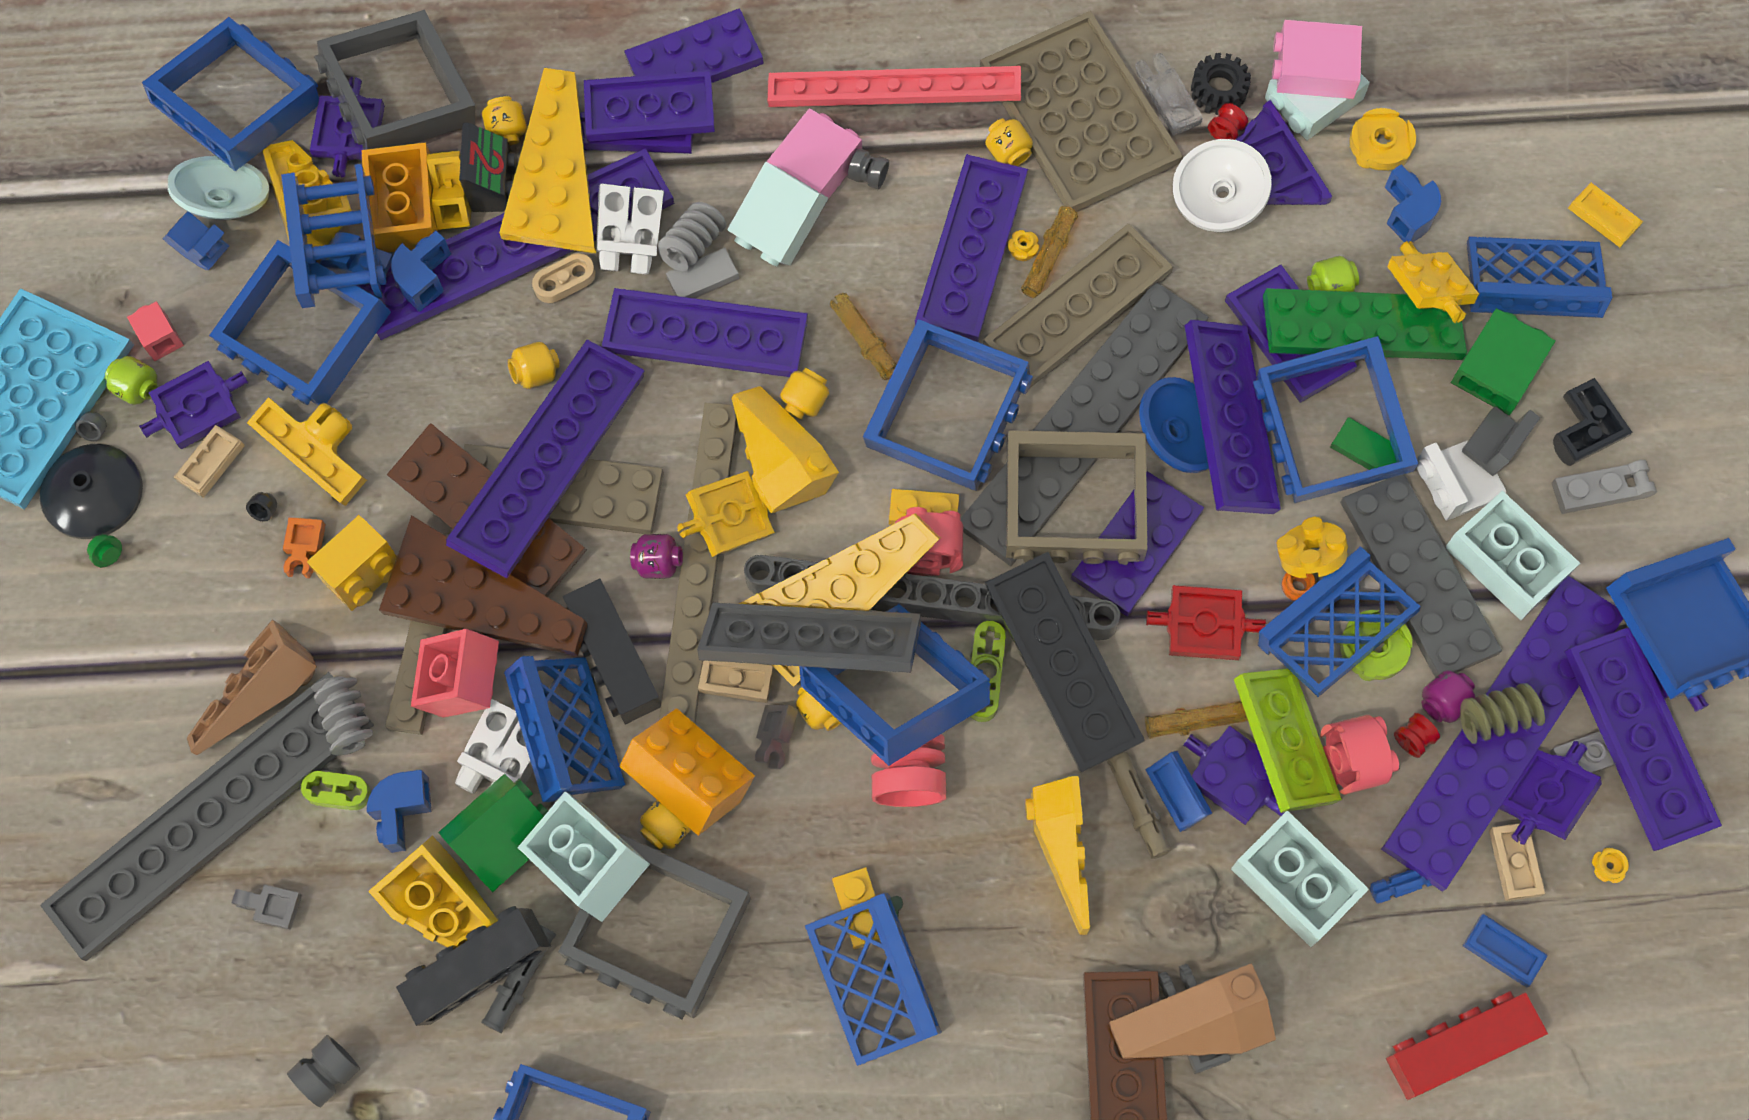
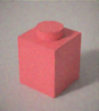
M157 301L140 307L135 313L127 317L144 349L154 361L184 346L170 319Z

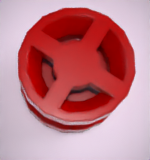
M1225 103L1219 109L1218 117H1214L1209 122L1208 130L1216 140H1236L1238 138V131L1245 129L1249 120L1242 109L1236 105Z
M1414 713L1408 719V725L1399 727L1394 732V737L1408 754L1415 758H1420L1426 752L1425 747L1428 744H1435L1440 739V734L1429 719L1419 713Z

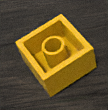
M358 515L312 556L307 563L322 582L353 611L357 606L360 607L366 604L373 596V592L381 584L389 582L397 555L388 542L367 521Z

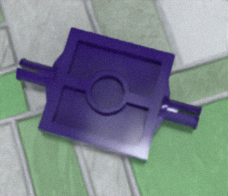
M350 77L348 82L372 128L381 126L385 108L383 100L361 96L362 80L357 77L354 80L353 77ZM320 95L310 152L313 157L335 159L332 174L336 177L340 175L342 178L346 176L347 162L353 159L362 160L361 150L364 149L362 145L355 144L351 132L353 127L350 122H344L339 110L340 102L338 98Z
M207 361L150 391L149 395L156 406L157 417L139 425L146 438L165 428L172 435L178 447L183 449L206 437L215 425L222 428L241 418L233 404L231 392L249 382L242 371L223 380L217 375L211 363Z
M1228 726L1219 740L1213 742L1210 746L1203 743L1193 734L1189 736L1183 746L1200 757L1198 766L1191 776L1203 795L1244 825L1247 824L1256 811L1265 805L1279 816L1285 813L1280 812L1256 744L1231 726Z
M1573 741L1572 746L1563 757L1550 755L1539 749L1536 751L1499 808L1519 818L1521 821L1515 832L1511 835L1514 841L1517 843L1520 841V844L1525 845L1534 829L1545 830L1566 840L1602 785L1600 776L1584 770L1578 764L1587 751V747L1583 743L1579 745V741Z

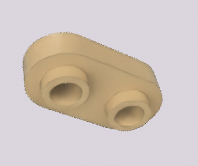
M576 253L540 270L532 280V287L536 297L542 302L554 303L589 286L596 275L594 264L587 255ZM579 271L585 272L580 277L574 276ZM555 286L554 290L546 291L547 287Z

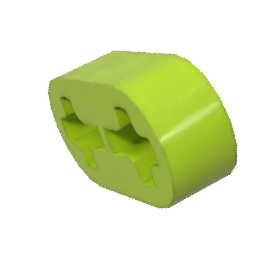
M314 771L308 774L301 784L303 796L310 803L322 807L360 810L367 805L371 794L370 786L361 777L355 775ZM321 780L326 787L332 788V792L320 791L318 797L311 790L312 786H318ZM354 785H356L362 793L360 796H354L353 801L346 794L340 793L341 790L351 791Z

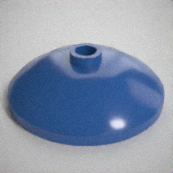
M1176 377L1158 380L1145 391L1140 402V423L1143 433L1146 434L1147 443L1161 460L1179 471L1186 473L1206 471L1209 469L1195 384Z

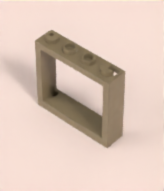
M1008 430L1006 558L1023 559V563L1049 552L1054 563H1066L1069 559L1083 560L1087 564H1100L1104 560H1113L1123 565H1127L1128 562L1144 561L1147 553L1146 434ZM1019 457L1134 459L1135 539L1018 537Z

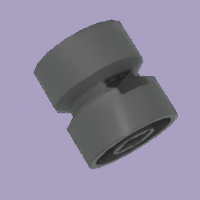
M326 1035L311 1049V1059L302 1058L287 1072L294 1085L313 1104L320 1108L336 1093L335 1085L337 1083L346 1084L360 1070L359 1065L349 1053L329 1035Z

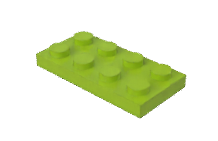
M1288 668L1242 673L1235 677L1234 682L1280 812L1333 805L1341 801L1339 790L1298 678Z

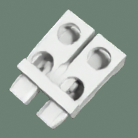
M608 184L599 185L596 252H599L600 270L618 271L619 255L623 254L632 255L630 273L649 274L652 258L656 257L664 191L634 187L631 197L630 220H628L630 187Z
M491 699L490 708L484 710L464 752L461 753L457 760L462 766L455 782L458 787L475 794L483 778L491 781L493 784L504 773L513 782L520 779L526 784L533 773V768L515 710Z

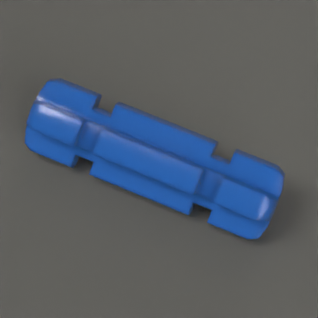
M1407 870L1388 877L1389 881L1381 879L1372 882L1370 892L1376 903H1382L1391 900L1390 896L1392 895L1397 898L1422 889V885L1429 887L1432 884L1416 871Z

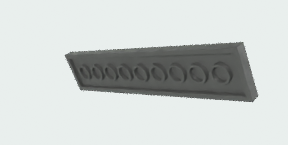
M1159 283L1154 284L1146 291L1033 431L1119 433L1140 407L1145 391L1166 375L1188 347L1184 325L1190 320L1208 321L1209 317ZM1019 457L1018 537H1035L1098 458ZM1006 462L961 517L960 521L963 523V532L1012 566L1017 559L1006 558Z
M328 672L315 683L332 678L333 676ZM311 686L40 905L80 959L84 961L89 960L300 787L303 779L308 774L319 771L336 757V755L330 753L332 744L327 742L326 734L328 731L323 729L322 721L324 718L319 716L318 708L320 705L315 703L314 695L316 692L312 691ZM362 711V712H360V713L357 714V717H359V716H366V715H365V713ZM369 719V722L360 728L361 730L370 729L374 724Z

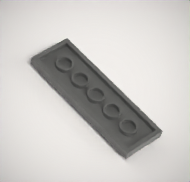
M1405 474L1388 478L1342 498L1340 503L1367 553L1371 555L1370 558L1373 564L1421 606L1420 611L1407 621L1406 625L1435 677L1446 670L1455 673L1495 657L1502 652L1499 643ZM1394 601L1400 614L1407 610L1399 601Z
M712 602L697 651L699 660L911 673L921 627V617L917 613Z

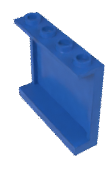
M1729 538L1626 572L1606 587L1670 700L1684 694L1687 699L1694 698L1707 691L1708 688L1706 686L1712 685L1713 689H1718L1732 682L1735 675L1740 680L1749 677V601L1723 560L1736 550Z

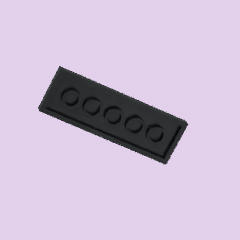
M1049 552L986 581L985 586L1080 773L1145 742Z

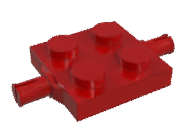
M1173 585L1171 589V605L1168 612L1147 610L1146 625L1167 626L1169 655L1239 661L1241 657V639L1244 632L1259 633L1266 626V619L1245 618L1242 608V590Z

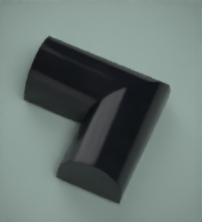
M1593 378L1564 394L1563 398L1580 422L1557 433L1553 439V446L1560 460L1564 464L1571 466L1629 437L1633 432L1597 380Z

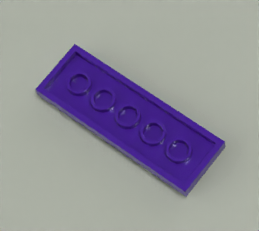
M966 154L915 318V325L919 319L973 341H979L1027 179L1028 169Z
M614 288L601 347L613 354L790 377L794 371H799L808 323V313Z
M1190 320L1184 327L1216 511L1275 514L1281 510L1267 431L1263 420L1261 400H1258L1253 385V381H1256L1257 377L1248 328L1244 325Z
M1629 627L1565 650L1566 657L1653 851L1721 827L1722 824L1645 655Z

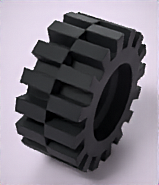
M1215 53L1214 59H1212L1211 55L1205 57L1204 62L1201 60L1198 63L1192 79L1191 96L1193 101L1197 99L1196 105L1199 108L1203 105L1206 106L1204 112L1210 113L1211 109L1216 110L1215 115H1218L1219 109L1225 103L1236 105L1239 108L1241 104H1244L1251 83L1250 72L1247 73L1248 67L1246 64L1240 66V58L1236 57L1232 61V54L1226 53V57L1221 58V53ZM1224 78L1233 87L1227 91L1216 90L1209 85V80Z

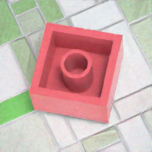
M469 629L422 639L420 641L411 707L443 718L490 708L499 641Z

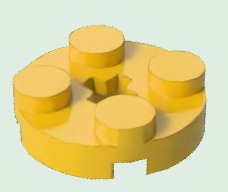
M1376 108L1364 113L1363 117L1355 122L1349 139L1350 148L1356 157L1357 164L1362 168H1372L1375 170H1392L1401 164L1404 166L1416 144V132L1412 123L1409 120L1406 123L1402 118L1398 117L1400 113L1392 109ZM1379 134H1382L1385 139L1391 142L1381 144L1376 139Z
M1319 517L1305 519L1302 525L1289 530L1276 542L1282 568L1288 574L1298 578H1307L1306 573L1312 574L1316 572L1318 577L1327 576L1342 567L1348 557V544L1345 532L1335 524L1323 522Z

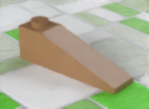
M273 619L244 653L243 656L248 658V661L240 673L236 675L231 673L225 681L227 685L224 688L222 699L220 701L216 699L209 704L187 736L190 751L193 754L198 755L294 694L300 686H305L313 678L317 666L312 655Z
M1252 963L1108 1023L1123 1059L1242 1054L1276 1040L1268 999Z

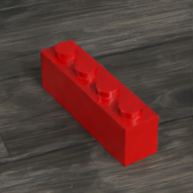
M1509 991L1492 999L1491 1002L1494 1007L1483 1013L1479 1006L1460 1014L1458 1017L1461 1023L1451 1028L1448 1027L1446 1022H1443L1428 1029L1425 1032L1429 1038L1417 1044L1414 1038L1411 1037L1392 1046L1396 1054L1386 1058L1406 1099L1409 1100L1547 1035L1548 1032L1526 992L1514 998L1512 992Z

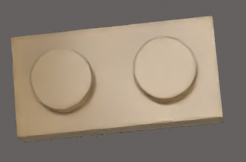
M703 661L698 691L704 694L768 703L774 669L773 666L763 664Z
M1519 824L1492 827L1489 830L1505 901L1540 897L1545 894L1531 835L1525 845L1520 844V841L1517 843L1511 837Z

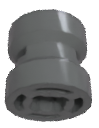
M859 148L851 160L848 178L856 182L865 181L869 187L879 190L888 173L890 160L881 156L877 158L872 157L868 151Z

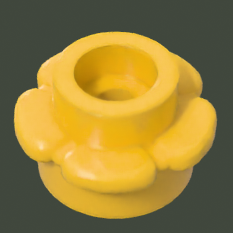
M1018 230L1008 240L1007 247L1015 259L1028 261L1038 253L1039 245L1037 243L1039 239L1033 232ZM1025 242L1027 245L1021 246V243Z
M1604 848L1603 852L1595 853L1592 858V865L1595 867L1594 873L1601 881L1618 883L1625 878L1629 864L1627 857L1621 851L1614 848ZM1607 863H1611L1613 868L1609 869Z

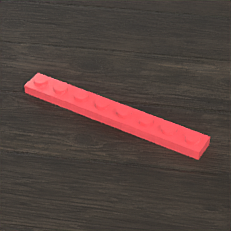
M1021 66L769 73L767 101L769 107L1021 101Z

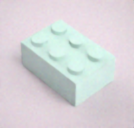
M1503 490L1460 528L1445 547L1452 556L1520 620L1526 617L1580 564L1576 558Z
M566 791L518 847L578 907L603 922L650 865L595 813Z
M1286 811L1231 868L1310 947L1316 944L1369 890L1289 811Z

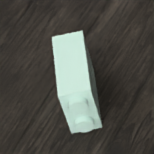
M1360 73V83L1354 99L1277 93V79H1271L1265 99L1267 101L1271 100L1278 112L1288 121L1291 129L1296 133H1300L1308 141L1361 102L1365 97L1370 82Z
M765 162L727 230L736 235L734 241L742 247L751 250L754 246L763 253L760 257L776 267L779 262L790 266L827 202L828 197L777 166Z

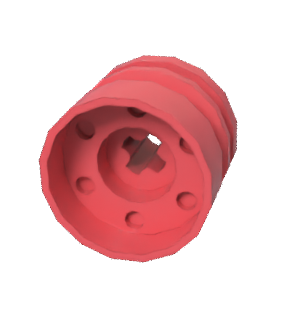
M940 734L890 766L875 753L871 755L872 765L884 769L871 775L872 801L885 806L919 807L937 804L946 800V773L939 769H934V767L945 763V753L941 752L945 749L944 736Z

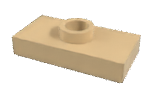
M215 425L174 478L177 482L204 498L245 445L241 440Z

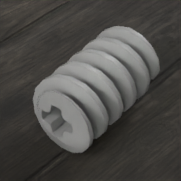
M692 203L687 211L681 215L680 219L675 222L673 228L658 242V251L663 261L675 270L687 272L688 265H694L698 257L704 254L705 248H708L712 244V240L719 236V232L726 228L724 217L717 209L707 203Z
M339 676L327 678L311 686L312 691L316 692L314 695L315 703L320 705L318 708L319 716L324 718L322 721L323 729L328 731L326 734L327 742L332 744L330 747L332 755L341 756L354 753L365 746L364 740L373 735L371 729L361 730L360 728L369 722V718L367 716L357 717V714L365 709V705L363 703L353 704V701L361 697L360 691H349V688L357 684V679L354 677L345 678Z

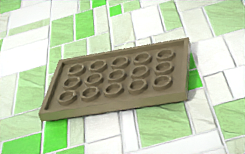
M1091 11L980 60V67L1021 66V101L1001 102L1011 119L1020 121L1032 138L1033 146L1031 152L1069 214L1172 168L1183 159L1182 153Z

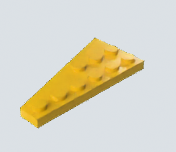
M544 68L499 232L503 240L596 253L575 72Z
M915 513L739 604L870 611L935 545L940 537ZM772 665L793 687L801 681L799 666Z

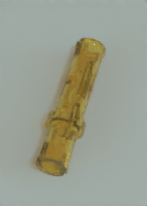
M1061 206L1051 228L1047 229L1043 235L1044 243L1021 287L1022 293L1030 298H1036L1041 294L1061 250L1065 249L1069 243L1068 235L1078 218V213L1070 207Z
M838 294L834 297L838 304L831 300L830 307L835 311L860 346L861 355L864 359L870 360L883 380L890 379L893 373L891 370H894L897 364L886 350L885 341L875 335L849 299L848 294Z
M1236 701L1185 710L1184 707L1176 708L1175 712L1145 716V727L1149 739L1176 733H1179L1180 736L1189 735V731L1245 722L1248 719L1242 702Z

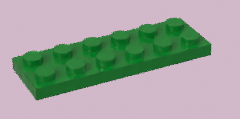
M1266 288L1263 294L1269 353L1315 354L1379 336L1385 357L1463 360L1467 355L1462 321L1454 323L1443 309H1418L1407 294Z

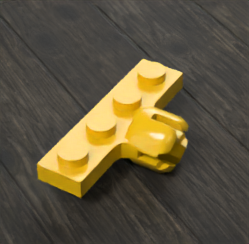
M268 397L247 422V424L344 506L348 504L367 481L337 454V448L352 430V424L339 411L326 403L320 404L306 421L300 423Z

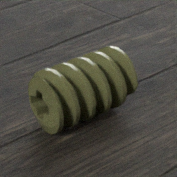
M1527 683L1518 684L1515 688L1506 687L1502 692L1495 690L1489 695L1480 694L1475 699L1465 698L1460 707L1463 732L1467 739L1474 744L1477 743V732H1479L1483 740L1487 741L1491 738V729L1496 736L1502 737L1505 733L1504 725H1506L1510 733H1516L1518 731V721L1523 729L1526 730L1532 726L1531 718L1538 726H1542L1545 723L1542 703L1537 693Z

